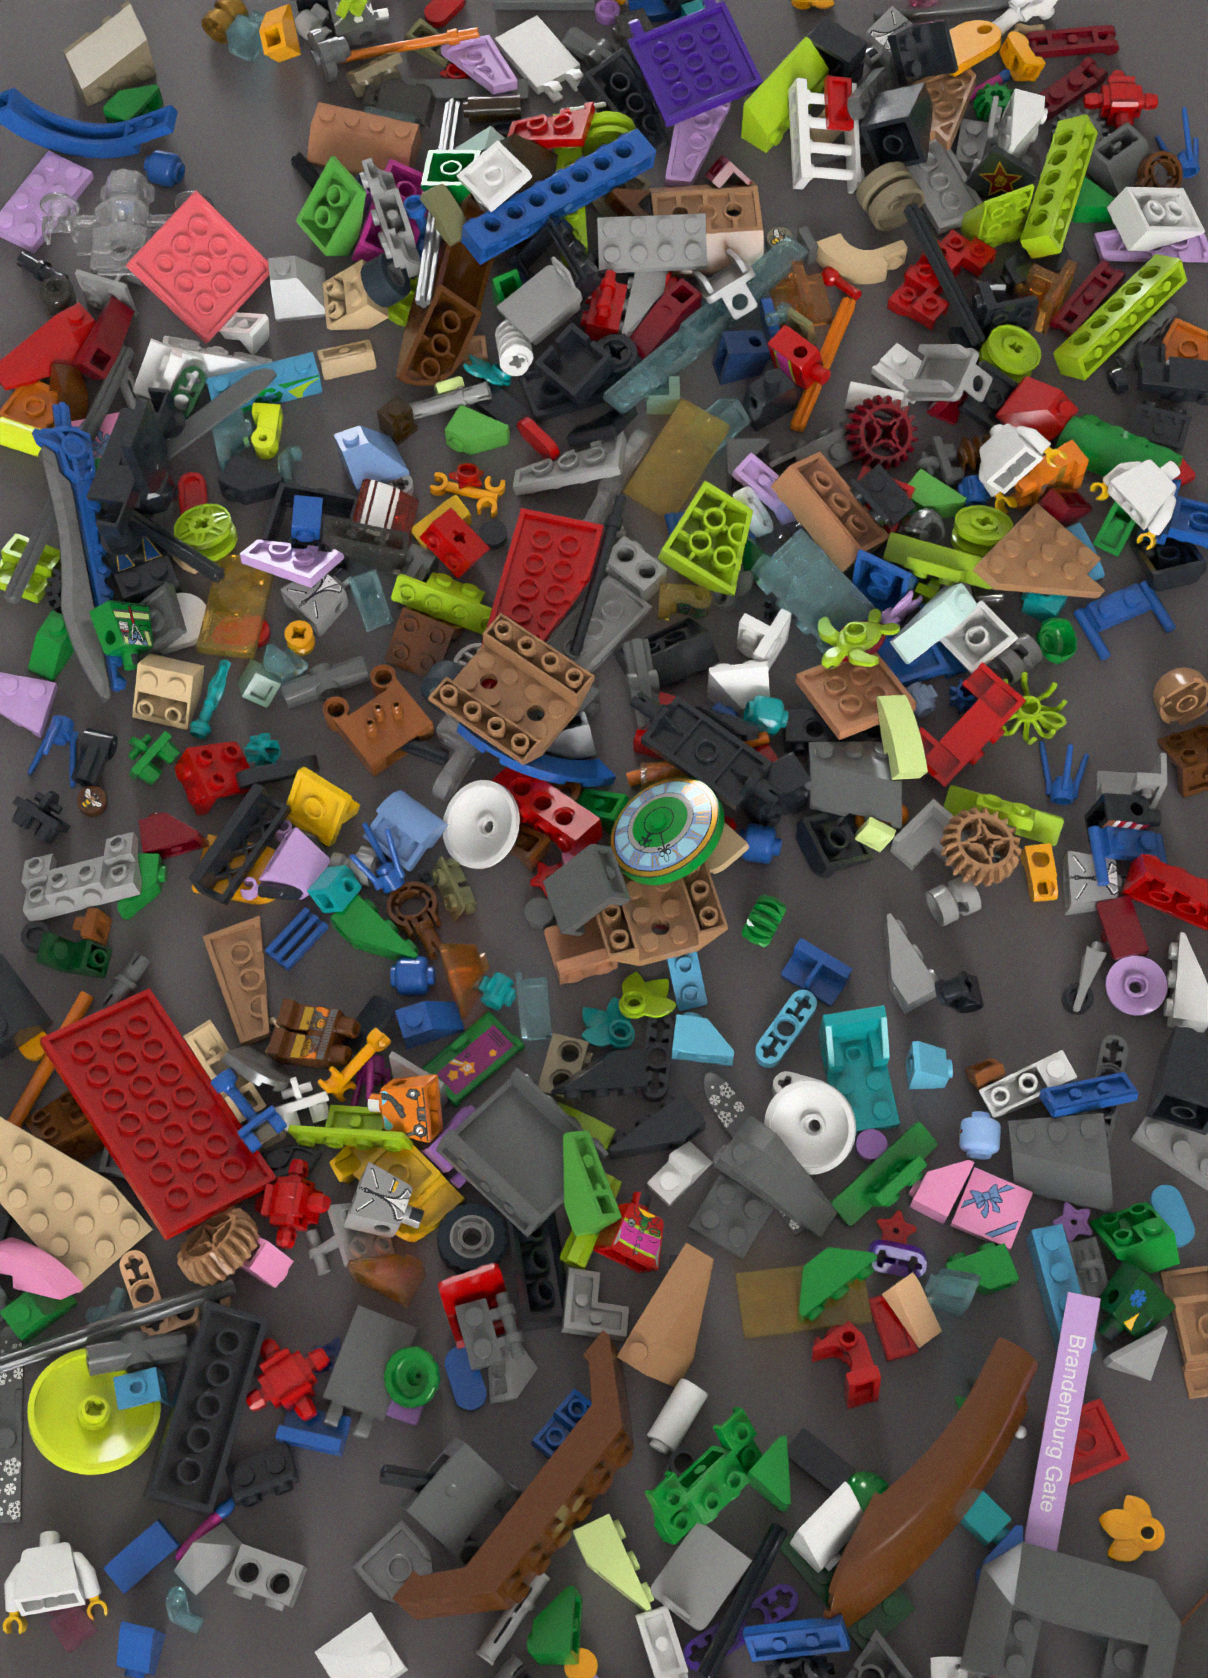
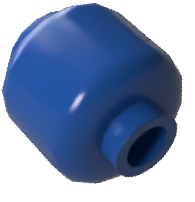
M157 149L153 151L151 156L148 155L146 157L144 171L147 172V178L150 182L172 188L183 180L185 165L182 163L179 155Z
M750 823L746 829L740 830L739 836L749 845V849L742 854V858L745 861L769 864L773 856L780 855L782 839L777 838V831L774 827Z
M423 956L416 958L400 957L396 964L391 966V986L401 996H424L428 993L430 985H435L436 969L435 967H430L428 959Z

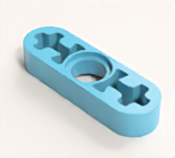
M798 990L789 998L756 1045L755 1059L760 1066L773 1068L781 1062L816 1011L817 1000L813 993L808 990ZM805 999L808 1001L807 1007L809 1010L803 1008L797 1019L793 1015L798 1006L796 1001L803 1002ZM781 1022H790L794 1026L795 1031L790 1036H783L778 1032L777 1026ZM775 1039L779 1042L774 1050L776 1057L770 1055L768 1058H764L762 1048L768 1050Z

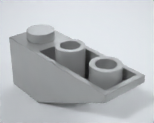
M668 271L635 272L634 277L629 276L627 292L630 293V297L624 300L622 315H625V320L620 321L618 334L628 338L631 337L664 294Z
M889 913L884 922L888 986L891 994L904 1014L936 997L935 981L938 980V977L932 969L928 970L924 965L920 949L915 944L911 945L907 939V931L900 920H895L892 914Z

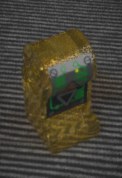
M660 583L658 620L669 621L670 614L689 615L695 619L706 617L711 608L712 595L710 591L702 586Z

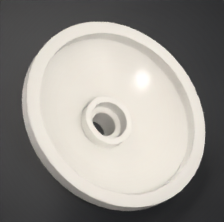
M489 780L474 781L461 788L453 796L445 811L443 821L449 824L443 832L445 846L452 858L465 867L484 869L500 862L512 849L520 824L519 809L510 791L501 784Z
M802 1080L789 1084L773 1097L765 1114L764 1125L778 1134L810 1175L824 1173L837 1167L849 1155L854 1145L856 1120L853 1110L842 1093L827 1083L816 1080ZM814 1119L818 1120L820 1123V1129L818 1131L813 1129L812 1127V1121Z

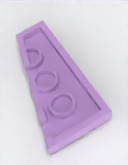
M731 101L674 124L665 176L666 186L693 185L731 108Z
M1118 229L1098 232L1093 237L1100 261L1104 259L1106 261L1148 262L1155 254L1180 258L1182 262L1208 263V241L1204 233L1150 251H1128L1123 244Z

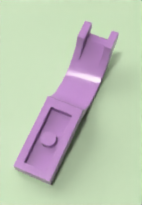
M751 452L733 471L731 476L744 487H751L758 498L775 512L781 525L793 537L825 553L813 541L812 536L795 519L794 514L785 503L779 500L776 492L771 488V485L780 476Z

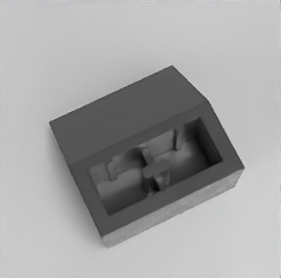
M1128 122L1094 145L1086 172L1116 198L1125 187H1134L1137 182L1138 167L1143 158L1151 154L1146 138ZM1155 165L1153 175L1156 177L1159 171Z

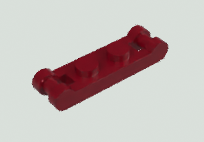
M1113 25L1032 31L1025 35L1029 41L1028 45L1036 57L1050 58L1105 53V55L1111 56L1119 51L1118 41L1114 39L1116 31Z
M1089 56L1078 67L1038 93V95L1045 96L1044 108L1048 109L1044 123L1101 85L1107 79L1108 72L1103 68L1099 69L1096 66V61ZM1088 73L1092 76L1089 79L1085 76Z
M1103 259L1055 314L1049 326L1056 331L1058 329L1065 332V336L1069 338L1098 310L1115 288L1121 285L1126 277V273L1120 269H1113L1110 267L1111 263ZM1067 316L1074 320L1072 324L1065 320Z

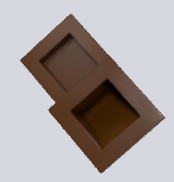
M52 363L49 391L58 392L57 404L65 402L66 405H69L71 421L86 419L88 392L81 372L70 365Z

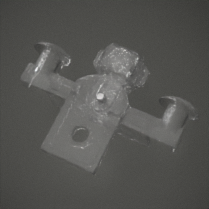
M119 169L110 172L106 184L101 187L100 200L102 203L95 208L94 215H78L80 213L78 201L65 193H50L45 195L40 201L41 210L48 215L43 216L42 234L46 245H50L51 234L71 233L78 256L91 255L90 271L91 274L98 276L134 275L125 265L173 214H150L149 204L154 201L155 188L148 183L147 178L138 170ZM194 190L179 193L174 198V208L178 210L192 195ZM199 192L213 206V202L210 199V197H208L206 194L202 192Z

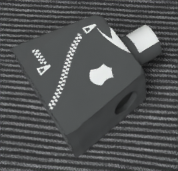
M328 0L335 36L338 38L344 36L350 50L378 40L376 26L390 24L387 8L372 10L370 0H367L368 2L364 7L365 9L361 17L354 16L349 11L345 19L335 14L340 0Z

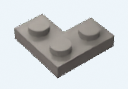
M569 1268L566 1276L561 1332L598 1337L603 1330L609 1334L612 1340L625 1341L627 1337L629 1307L598 1302L600 1272Z

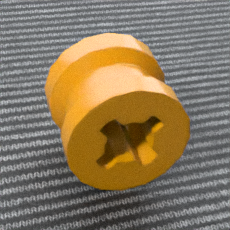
M297 620L291 622L286 627L285 639L291 653L297 656H305L314 650L315 637L309 623Z

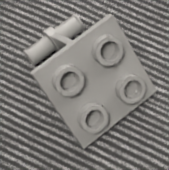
M109 264L106 269V275L116 278L115 280L76 270L75 276L89 305L98 309L104 308L110 296H113L135 311L133 317H137L138 312L127 283L131 282L143 286V283L129 269H122Z
M351 1203L330 1205V1209L327 1211L335 1235L324 1243L321 1242L318 1229H312L305 1233L310 1246L308 1254L310 1259L314 1260L319 1276L331 1271L326 1254L337 1248L340 1250L345 1267L394 1262L397 1260L391 1237L343 1227Z

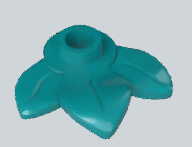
M469 354L468 357L473 365L465 363L463 365L468 373L475 377L484 378L487 382L499 387H503V385L510 386L512 376L503 372L500 364L494 363L492 366L490 363Z
M613 997L610 1000L606 1011L589 1007L582 1009L583 1023L588 1029L582 1033L581 1037L588 1041L590 1045L595 1047L610 1045L617 1049H625L632 1045L635 1039V1031L630 1023L631 1018L621 1014L618 998ZM615 1034H621L623 1035V1038L618 1037Z

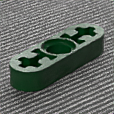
M199 365L186 367L171 393L173 399L179 394L185 395L189 399V407L186 410H180L184 414L185 420L190 417L208 380L206 370ZM197 371L201 383L196 382L193 384L190 391L196 392L194 396L190 391L180 387L183 385L186 388L191 380L187 374Z

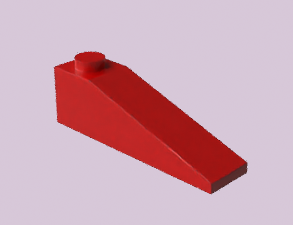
M80 303L56 314L0 360V385L6 391L36 384L40 379L50 377L52 363L71 366L96 323L95 319Z

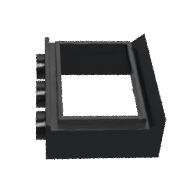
M550 216L549 221L518 254L506 259L511 270L514 268L518 270L522 285H524L535 276L531 274L529 267L555 241L577 278L574 284L581 292L583 298L580 303L581 305L601 283V279L597 274L598 268L588 259L585 254L586 248L573 234L574 228L565 219L560 220Z
M280 482L262 540L282 542L277 541V537L287 507L293 508L294 495L323 498V514L349 518L340 549H343L344 559L334 567L347 570L349 556L363 514L362 497L351 493L331 492L324 488L304 487L297 483L288 484ZM289 537L284 542L290 543L292 548H307V546L299 545L295 538ZM318 542L314 544V546L319 547V551L332 553V551L326 550L324 544Z

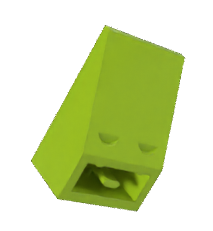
M1031 184L984 201L964 213L960 229L963 236L970 241L977 237L992 248L1018 240L1024 230L1034 185Z

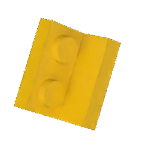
M302 767L297 771L286 803L292 811L285 820H289L291 824L302 830L317 835L320 842L330 847L336 842L342 824L358 814L360 804L352 800V796L308 768Z

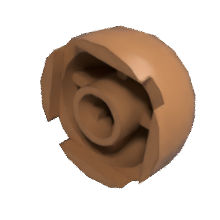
M1187 667L1176 668L1168 671L1158 680L1153 690V702L1161 719L1167 724H1171L1170 721L1179 720L1178 724L1182 725L1196 720L1208 710L1206 705L1208 703V680L1199 671Z

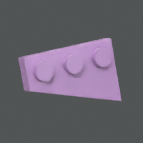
M490 35L460 41L458 45L450 46L446 44L441 46V54L493 95L518 89L517 78Z
M256 540L240 553L242 564L310 588L344 559L343 549L333 548L332 553L319 551L318 546L308 545L306 549L292 548L290 543Z
M0 672V714L10 719L12 723L32 731L34 735L42 739L58 690L57 684L55 682Z

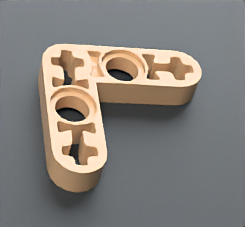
M131 1250L125 1253L119 1265L133 1308L162 1300L163 1297L147 1256L138 1250ZM136 1258L138 1262H143V1264L139 1265L140 1274L143 1278L149 1275V1279L137 1280L136 1274L132 1269L127 1270L132 1265L131 1260ZM142 1287H151L154 1290V1296L151 1301L140 1303L137 1300V1292ZM231 1296L221 1299L220 1304L230 1307ZM200 1307L194 1308V1315L188 1320L179 1319L177 1314L161 1319L164 1322L159 1324L160 1330L157 1332L147 1327L152 1323L140 1326L142 1332L148 1333L149 1336L185 1330L195 1325Z

